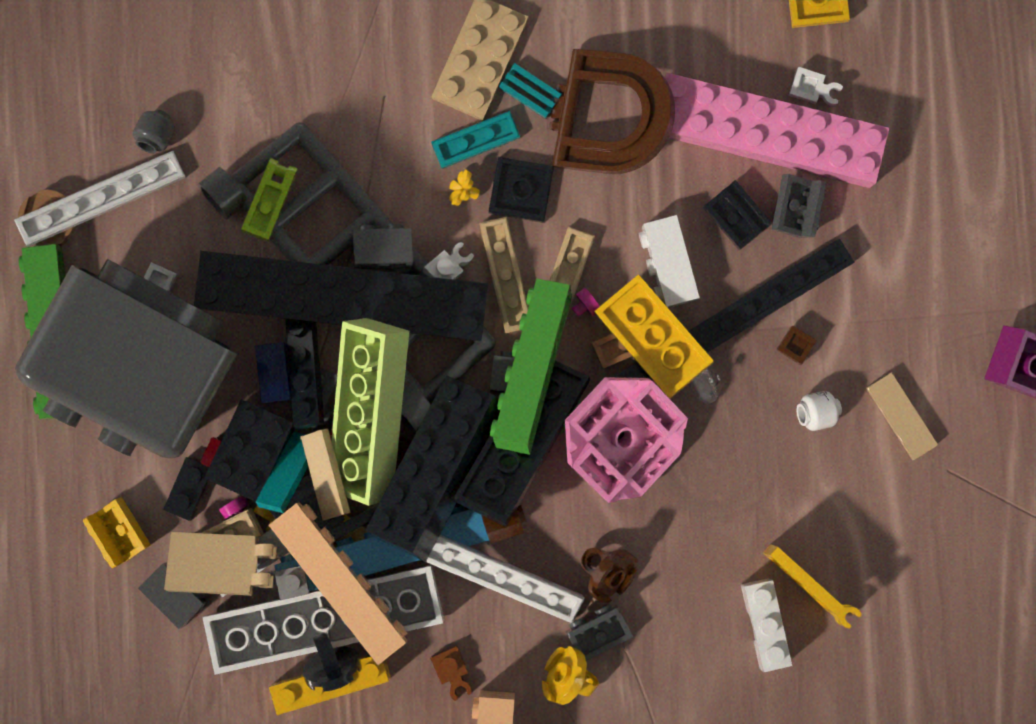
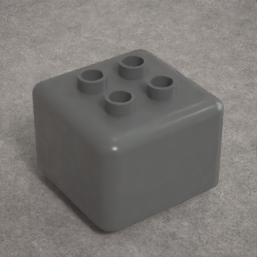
M107 259L98 276L78 265H71L19 358L15 371L18 379L25 386L49 398L43 411L53 418L75 428L82 416L103 426L98 440L127 456H131L136 445H139L160 457L176 458L185 451L238 354L229 346L215 339L224 324L222 320Z

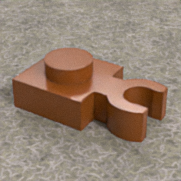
M454 646L430 658L441 684L450 681V696L454 701L458 700L455 690L459 686L464 687L468 695L472 694L471 685L461 677L468 673V669L458 646Z

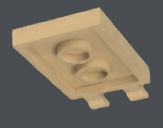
M171 532L164 590L170 592L252 596L253 587L273 588L274 576H270V573H257L258 558L276 559L277 547H274L273 544H258L259 538L256 536Z

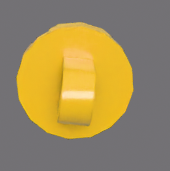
M568 646V648L559 647L550 656L544 670L549 671L547 682L542 680V690L547 700L565 705L570 703L578 694L587 697L591 696L598 687V679L594 674L586 670L587 663L585 655L581 650Z

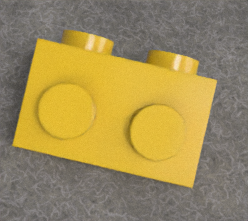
M122 496L113 500L98 512L83 519L88 533L95 540L104 559L111 568L131 560L151 546Z

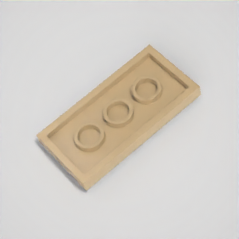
M474 0L431 98L484 121L529 17L492 0Z

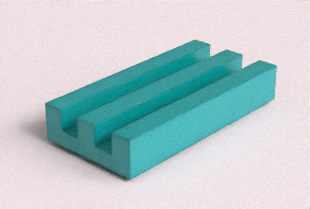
M516 63L513 64L511 70L499 85V89L545 119L555 105L554 97L559 99L562 95ZM517 73L552 96V100L537 92L514 75ZM512 82L547 105L546 109L544 110L509 87L508 84Z

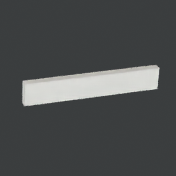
M171 151L14 219L26 246L29 247L185 178V174L174 151Z
M443 535L439 536L426 561L570 623L574 621L584 600L582 594Z

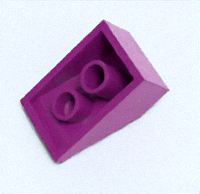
M1003 325L984 379L1036 399V334L1024 329Z

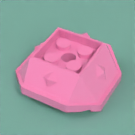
M605 377L565 419L567 462L608 503L621 499L640 497L680 456L684 429H686L688 418L649 378ZM624 431V436L618 440L619 434Z

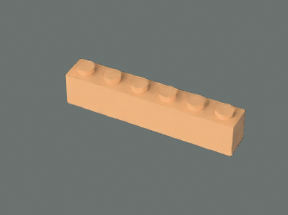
M296 503L269 524L270 528L369 655L379 665L406 644L408 640L405 638V635L408 632L398 620L393 622L387 615L390 609L380 597L375 599L368 589L371 588L368 580L361 573L357 576L350 566L353 565L350 557L343 550L338 552L332 543L335 539L327 528L320 529L314 520L317 516L309 505L305 504L302 506L301 503Z

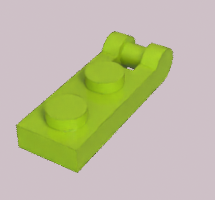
M270 158L241 232L269 242L298 168L290 165L287 168L280 165L279 161ZM274 175L284 178L282 184L272 181Z

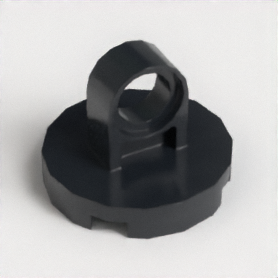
M327 632L314 637L313 641L318 653L310 658L303 667V677L306 685L311 690H315V687H322L325 692L339 689L354 680L352 674L357 670L360 672L362 669L358 652L354 648L347 646L333 648Z

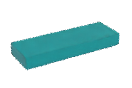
M508 111L434 140L431 144L441 169L518 140L520 139V134L511 112Z
M292 433L256 500L258 507L280 513L285 512L308 468L301 436L306 434Z

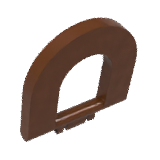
M573 49L567 85L557 84L556 91L564 93V95L560 96L559 99L554 97L555 105L552 108L551 118L559 119V122H550L549 124L550 130L558 131L552 166L603 174H623L641 168L655 158L662 150L673 128L675 103L667 80L653 65L638 56L616 52ZM581 82L632 88L639 96L642 106L641 118L636 129L628 137L615 142L571 138Z

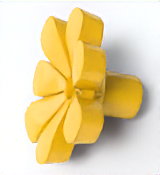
M466 169L464 172H459L457 176L458 182L452 180L449 188L454 190L449 196V201L452 202V205L459 206L463 200L467 201L469 198L476 200L479 196L480 190L472 186L474 182L471 180L472 173Z

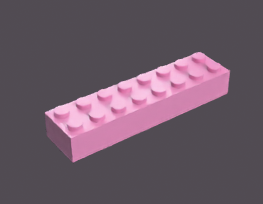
M666 72L665 79L672 90L675 103V119L670 139L871 188L876 184L889 132L888 127Z

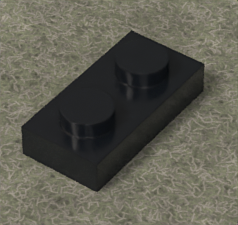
M186 457L163 510L191 521L209 481L205 479L209 467L201 464L199 461Z

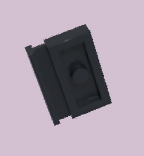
M736 180L703 206L704 210L739 251L772 224Z

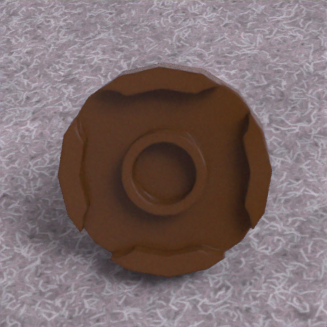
M598 548L587 549L583 553L581 564L582 568L591 576L588 585L589 593L601 603L611 602L610 596L616 592L619 595L623 594L637 574L634 563H638V559L626 549H619L610 554ZM595 554H599L601 562L593 569L591 567V559Z

